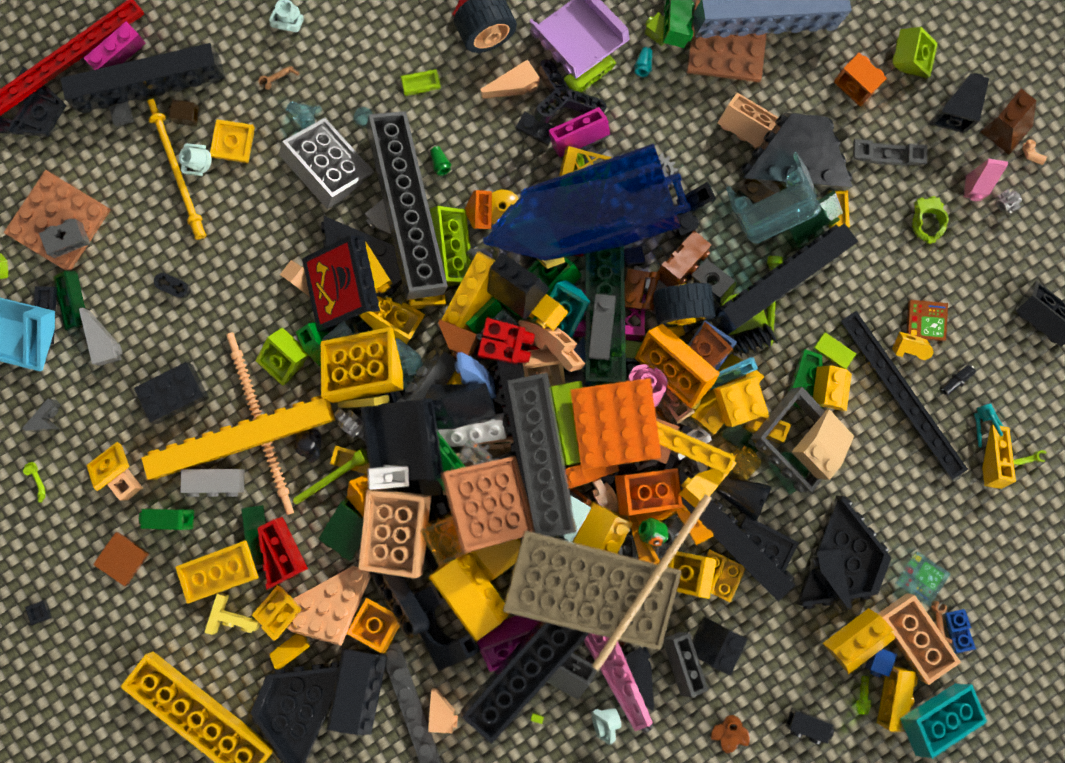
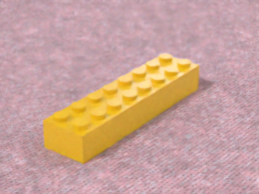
M154 651L145 654L121 685L123 690L215 763H265L275 750L263 737Z

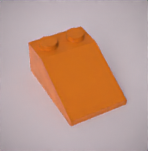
M678 468L615 476L619 515H635L683 507L682 498L679 494L681 490Z

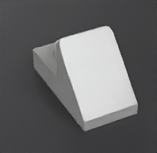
M383 465L380 468L367 469L368 489L370 490L409 486L408 466Z

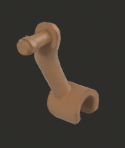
M289 66L269 77L261 76L258 82L261 86L263 82L267 81L265 88L268 90L272 86L271 82L291 72L296 76H299L300 73L295 71L292 66Z
M934 601L931 604V608L936 612L937 628L948 643H952V639L945 637L942 613L947 610V606L942 604L938 609L939 601Z

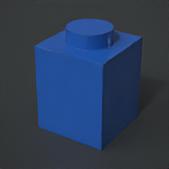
M882 649L867 660L865 667L871 670L870 674L880 678H882V675L890 677L897 654Z

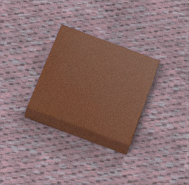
M115 532L93 565L123 586H127L150 553L120 532Z

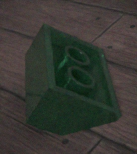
M834 190L782 227L780 232L793 249L796 246H799V248L803 247L809 242L808 238L812 235L817 237L825 231L823 228L826 225L833 226L840 221L839 216L843 211Z

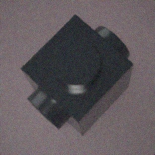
M689 211L673 218L670 228L673 235H676L677 239L681 240L688 237L694 230H698L699 221Z

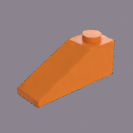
M581 463L566 466L569 489L617 472L619 471L618 465L581 469Z

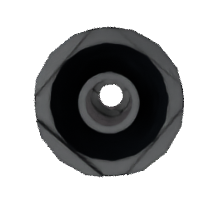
M726 476L716 489H718L717 494L751 520L757 521L772 487L767 484Z

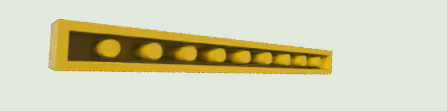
M321 396L311 398V402L305 404L304 402H298L292 405L293 408L287 410L286 408L274 410L275 414L269 416L267 413L258 415L256 420L251 422L249 419L238 422V426H225L220 428V432H207L202 434V438L195 439V437L183 440L184 444L177 445V443L165 446L166 450L160 451L156 449L149 451L147 456L141 457L147 480H156L180 472L181 469H190L336 421L330 401Z

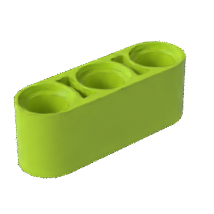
M608 55L577 79L572 74H568L564 81L569 89L582 93L612 70L616 65V61L611 55Z

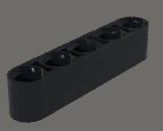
M369 571L404 633L411 637L427 631L429 628L428 618L403 576Z

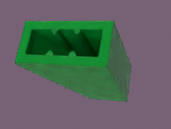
M142 509L138 518L139 524H141L140 529H193L194 510Z

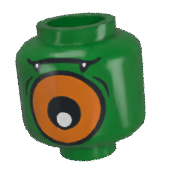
M648 518L643 521L638 529L641 541L653 547L661 546L669 537L667 525L654 518Z

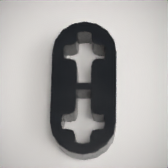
M159 273L154 277L155 287L180 299L186 298L190 294V286L180 279L166 273ZM161 279H162V280L165 279L167 282L170 283V285H169V286H167V285H165V284L162 285V284L160 283V280H161ZM175 285L184 288V292L179 293L178 290L174 289Z

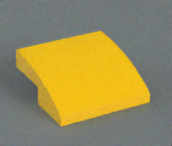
M277 585L252 616L262 625L261 628L276 641L300 613L301 608L280 585Z

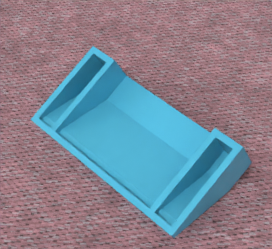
M0 298V362L42 371L55 330V311Z

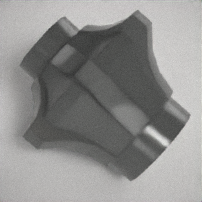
M678 517L663 520V523L667 525L669 534L667 541L663 544L669 545L673 543L683 528V524L679 521Z

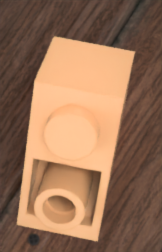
M128 468L107 484L119 500H129L143 489Z

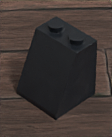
M979 73L970 74L955 88L932 117L929 124L961 133L969 131L980 121L989 78L983 77Z
M703 617L692 641L698 659L731 676L748 639L713 620Z

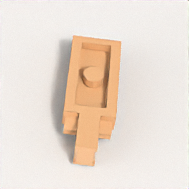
M601 478L592 481L595 487L592 493L597 504L619 513L618 499L612 487L607 482L603 484Z

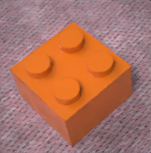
M858 53L842 69L834 83L861 107L887 78L880 69L870 63L866 56Z

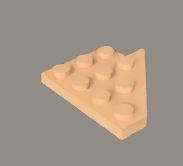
M352 566L293 598L301 608V611L290 623L288 630L341 646L371 578L369 571L358 570L359 567Z

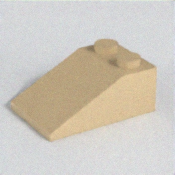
M827 409L793 449L792 453L817 479L830 480L842 466L854 435L830 409Z

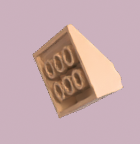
M377 490L366 491L358 570L417 578L423 575L431 502L430 495Z

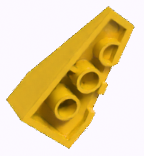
M377 296L380 312H365L359 316L373 330L392 327L397 349L402 352L425 314L407 303L399 304L393 302L392 298L386 297L384 299Z

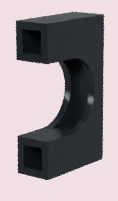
M434 584L414 594L429 621L428 630L420 633L438 671L465 661L481 651L477 642L470 634L453 639L441 631L436 621L435 611L437 606L446 600Z

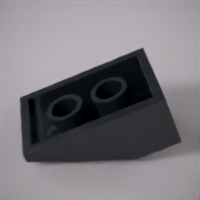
M486 383L431 385L425 399L433 398L437 430L456 429L496 415Z

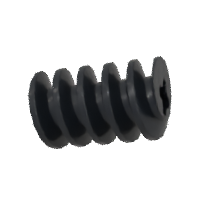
M766 323L762 325L763 330L756 326V333L751 329L748 330L749 336L744 332L741 333V339L738 336H734V340L737 341L735 346L742 359V353H745L748 357L750 356L749 350L756 354L757 347L761 350H764V344L771 347V340L778 344L773 330Z

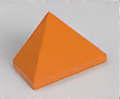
M474 190L465 207L466 215L473 229H491L492 191Z

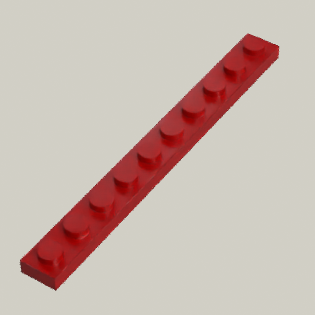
M127 0L0 89V116L88 55L126 21L132 24L144 15L143 10L134 0Z

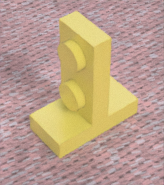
M219 593L216 595L204 633L210 635L217 633L221 621H223L222 624L225 626L233 627L236 625L241 627L240 630L252 633V631L260 628L261 624L256 619L225 610L229 598L228 594Z

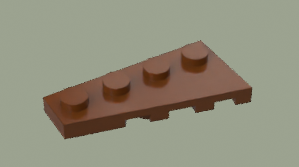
M706 321L690 346L713 368L733 350ZM666 388L665 393L677 404L681 399Z

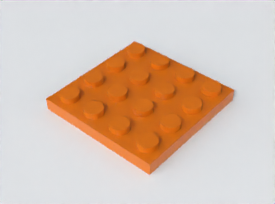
M651 378L570 389L581 469L662 458Z

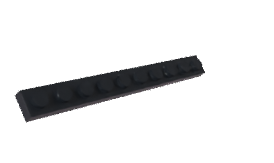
M855 311L841 320L839 323L949 480H954L967 471L966 465L858 312Z

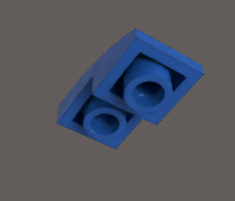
M965 609L945 613L949 637L953 640L951 644L954 653L958 654L975 650L976 647L969 630L971 625Z

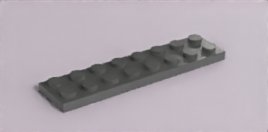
M548 373L509 380V392L535 533L550 537L576 533L577 530Z

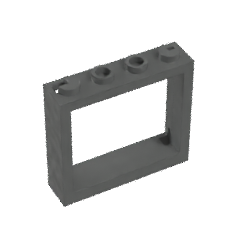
M803 387L792 388L751 437V440L759 451L764 452L768 456V461L781 470V474L794 484L793 486L797 491L812 493L823 479H817L811 472L804 479L766 439L767 435L794 402L814 423L824 414L823 408Z

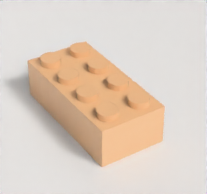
M906 593L877 613L894 630L896 638L893 640L913 671L916 672L921 682L929 685L961 663L915 595Z

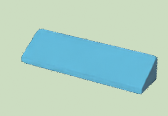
M753 357L720 371V375L710 390L757 370L758 367Z

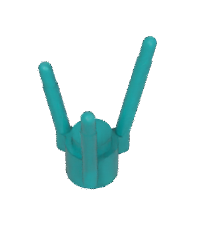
M992 403L976 408L978 413L974 414L978 447L980 448L982 447L980 419L983 422L992 420L999 436H1003L1000 426L1003 425Z

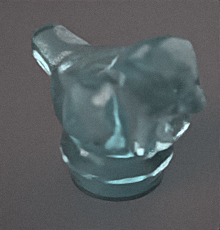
M292 101L285 110L292 114V117L298 121L301 128L305 129L315 123L314 115L321 112L322 108L321 106L312 107Z

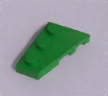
M802 349L790 390L803 387L813 398L817 367L822 366V355ZM794 402V404H793L792 406L801 409V408L797 405V403Z

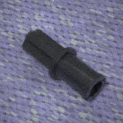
M967 365L957 374H952V378L940 386L942 393L949 396L959 386H964V382L976 374L975 368Z

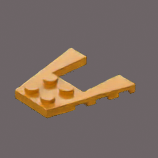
M683 504L682 508L627 515L628 519L633 523L631 531L639 560L655 564L660 563V559L652 546L641 541L638 533L640 524L648 518L663 521L677 514L682 524L685 525L691 513ZM698 519L689 535L695 545H698L713 537V532L708 530Z

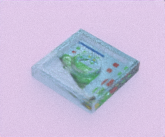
M916 551L895 584L908 593L915 595L918 600L927 606H931L950 573Z

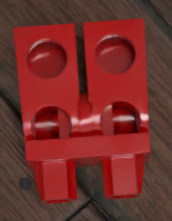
M487 318L478 357L516 365L518 362L529 363L531 352L521 350L522 343L533 345L535 334L525 331L524 327Z

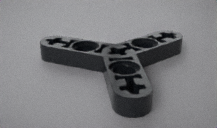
M544 59L540 62L537 71L550 95L537 106L534 112V117L537 121L547 123L565 107L582 113H587L600 107L603 113L605 112L607 105L603 100L569 89L552 61Z

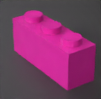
M126 21L86 55L84 59L94 70L122 64L146 43Z
M600 107L550 129L549 135L552 147L558 156L562 157L564 156L566 146L580 149L610 135L608 119Z

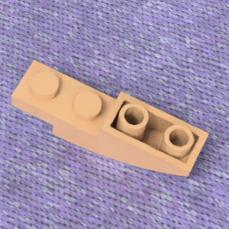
M537 319L519 320L518 324L524 327L525 331L535 334V345L541 350L550 349V352L559 359L563 367L569 372L581 370L584 367L585 362L574 351L577 343L565 332L557 327L554 331L549 327L544 329L536 322Z

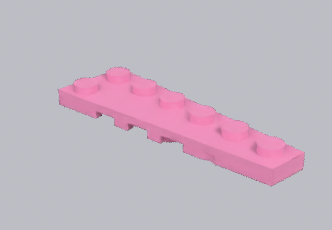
M590 633L584 639L594 660L599 656L610 639L609 637ZM617 642L600 670L633 729L638 731L650 726L653 722L621 647Z

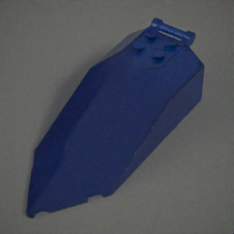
M651 144L523 189L520 193L521 197L514 205L511 204L492 227V232L483 238V242L485 245L497 247L498 249L547 261L626 246L680 228L677 214L690 211L691 206L690 203H687L681 184L682 178L680 173L665 177L655 145ZM669 184L674 185L680 204L674 207L668 188Z

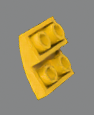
M709 549L706 557L717 560L711 594L731 603L746 569L741 564Z

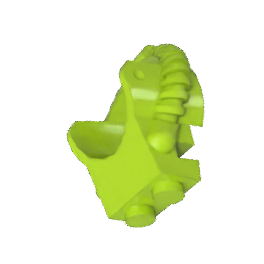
M931 196L928 199L918 198L914 202L913 232H915L914 234L920 240L926 241L927 244L936 243V239L938 240L944 235L948 226V214L943 209L944 204L936 196ZM924 213L936 215L935 217L939 222V230L933 236H928L921 229L923 225L922 215Z

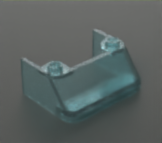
M797 152L793 156L798 169L792 171L787 176L786 184L788 188L752 205L748 197L739 198L730 186L726 187L732 209L747 238L752 243H760L818 215L821 210V205L808 169Z

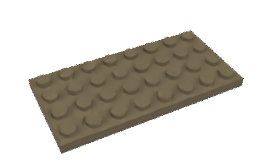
M524 530L503 611L610 638L658 564ZM666 567L619 640L661 650L681 570Z

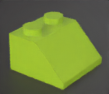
M921 26L900 29L899 37L896 41V51L893 56V65L903 73L930 78L937 42Z
M281 328L267 337L255 361L284 386L304 365L309 355L296 339L285 329Z

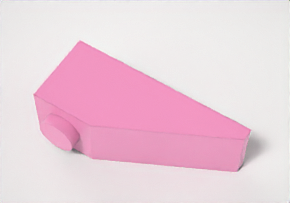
M988 159L967 174L964 197L970 198L972 201H982L989 196L1008 166V162Z

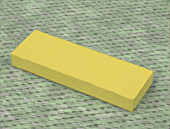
M379 395L337 402L338 408L381 405L389 403L390 400L389 395Z

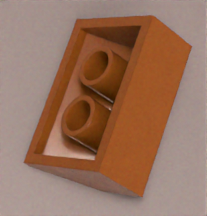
M439 320L438 324L453 358L458 360L457 353L459 352L473 358L479 344L477 334Z

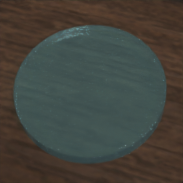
M367 107L358 108L354 114L355 121L359 125H367L368 116L372 114V111Z

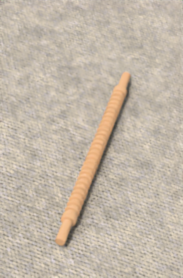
M228 333L226 337L232 351L230 355L232 360H235L233 364L236 365L235 369L238 370L237 375H240L238 379L242 380L240 385H243L242 390H245L244 395L247 396L245 400L249 401L247 405H250L249 410L252 411L251 416H254L252 419L254 421L256 416L261 415L262 410H259L260 405L257 404L259 400L255 399L257 395H254L255 390L252 389L254 385L250 384L252 380L248 378L250 374H247L248 369H245L247 365L243 363L245 359H242L243 353L238 348L234 333ZM269 442L261 446L264 447L263 452H266L265 457L268 458L266 462H269L268 467H271L270 473H273L271 477L275 479L273 483L277 484L275 488H278L277 495L281 497L286 515L294 513L288 496L290 492L285 487L287 483L283 482L285 478H282L283 472H280L281 467H278L280 462L276 461L278 457L274 455L276 452H273L274 446H271L273 442Z

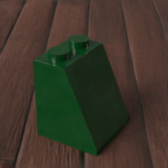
M345 498L335 510L318 539L325 546L338 552L342 558L351 561L361 549L364 518L352 503Z

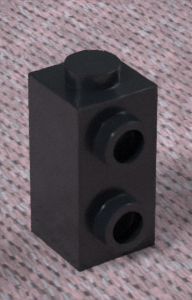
M791 708L786 727L791 730L790 734L800 738L802 735L807 736L809 741L819 745L821 742L828 744L829 739L831 740L834 735V725L831 722Z

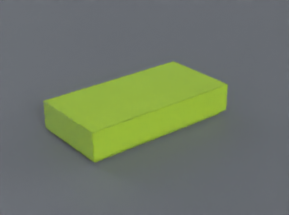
M437 69L400 76L405 96L441 89Z
M826 332L822 334L813 347L814 350L843 369H847L856 356L855 352Z

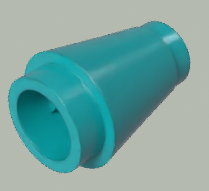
M642 48L634 65V72L640 77H647L652 71L653 50L651 48Z

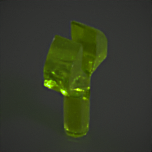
M868 676L861 677L860 699L856 703L857 713L862 715H868L871 701L868 700Z

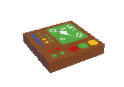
M909 300L906 333L926 340L946 341L948 303Z

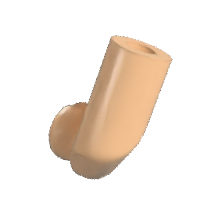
M1027 140L1022 147L1026 159L1043 165L1047 156L1036 153V142L1034 140Z

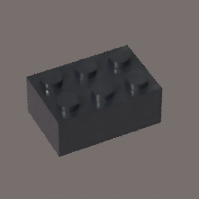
M184 362L134 388L150 423L159 424L209 398L194 365L189 362Z

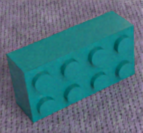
M957 683L900 718L915 756L934 758L988 722L973 685Z

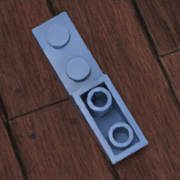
M462 352L457 353L458 361L455 362V368L457 373H460L462 384L486 383L493 402V398H497L495 381L491 374L477 360Z

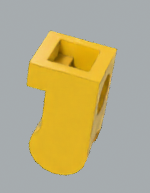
M900 331L892 347L897 356L903 357L904 353L916 355L921 360L931 358L934 353L928 340Z

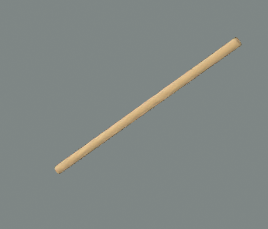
M704 494L592 665L596 670L599 671L712 499L710 496Z

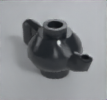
M305 430L297 433L296 444L294 445L296 453L300 456H306L309 463L317 461L320 458V449L322 447L321 434L317 430Z

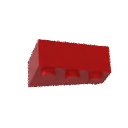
M283 517L273 519L258 527L261 553L263 552L264 559L263 570L266 573L267 580L266 590L308 570Z

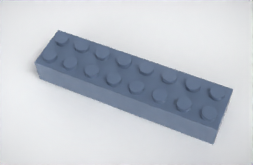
M701 0L692 15L694 16L693 27L695 37L710 38L712 36L728 37L730 35L745 36L748 34L763 35L765 33L780 34L789 31L798 33L805 30L815 32L822 29L832 31L837 29L849 15L851 5L850 0Z

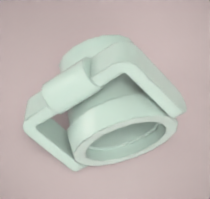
M279 0L269 19L270 26L281 30L298 32L303 23L304 15L300 14L299 9L290 0Z
M184 145L179 154L181 172L186 175L203 176V173L211 165V154L206 150L205 145ZM187 167L193 169L195 172L187 171Z
M616 708L596 709L591 712L596 736L611 745L616 740L615 730L621 728L619 714Z

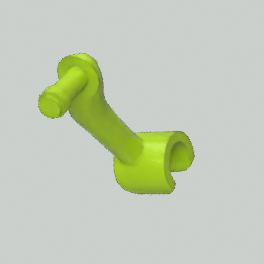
M1044 450L1035 451L1032 456L1014 459V465H1022L1033 461L1045 462V460L1039 458V454H1047V452Z
M30 462L24 466L23 472L26 476L32 474L38 488V502L41 503L46 497L45 487L37 472L38 467L36 463Z

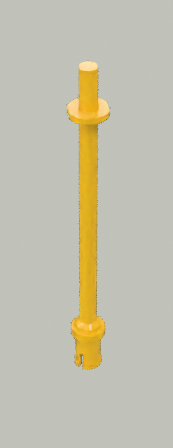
M150 99L147 101L152 114L149 122L155 123L189 215L186 221L191 226L194 238L196 240L203 239L207 236L201 222L203 219L201 215L196 214L162 122L166 116L163 113H159L155 100Z

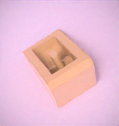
M291 260L280 276L310 297L304 268Z

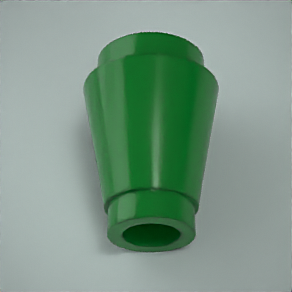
M440 146L431 148L430 153L434 172L439 176L448 174L451 171V163Z

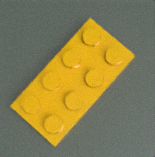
M242 541L176 566L187 604L259 578L247 541Z

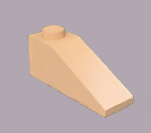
M526 60L481 88V97L486 99L523 95L527 92L531 93L540 85V78L529 61Z

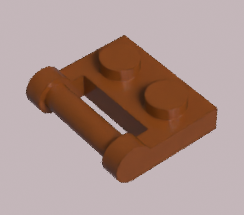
M628 269L620 306L653 312V293L656 291L661 274L658 272ZM650 279L646 301L641 303L646 281Z

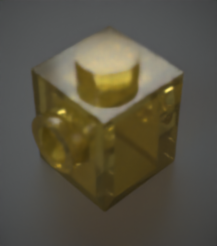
M745 446L740 450L735 449L731 454L736 456L734 461L737 463L732 471L737 475H741L746 480L759 468L762 461L757 457L754 450Z

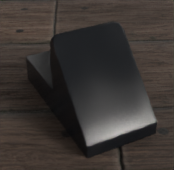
M706 182L676 201L682 214L689 211L694 213L701 208L709 207L716 200V197L709 182Z

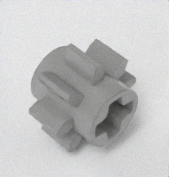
M1007 189L997 196L999 198L996 202L997 207L1004 213L1008 211L1011 214L1021 207L1019 203L1022 201V198L1017 191L1013 190L1010 192Z

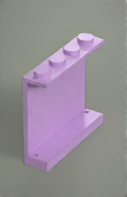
M571 0L539 24L532 19L529 20L531 25L530 31L534 38H539L544 49L550 50L555 61L561 62L567 74H572L576 79L630 40L628 28L601 0Z

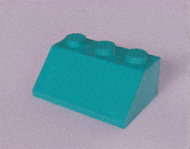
M564 280L556 283L550 297L568 312L557 328L572 338L590 301L581 289Z

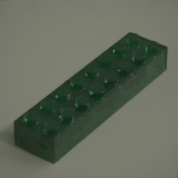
M585 237L584 294L590 303L584 313V387L625 382L624 237ZM596 294L616 296L609 360L589 358Z

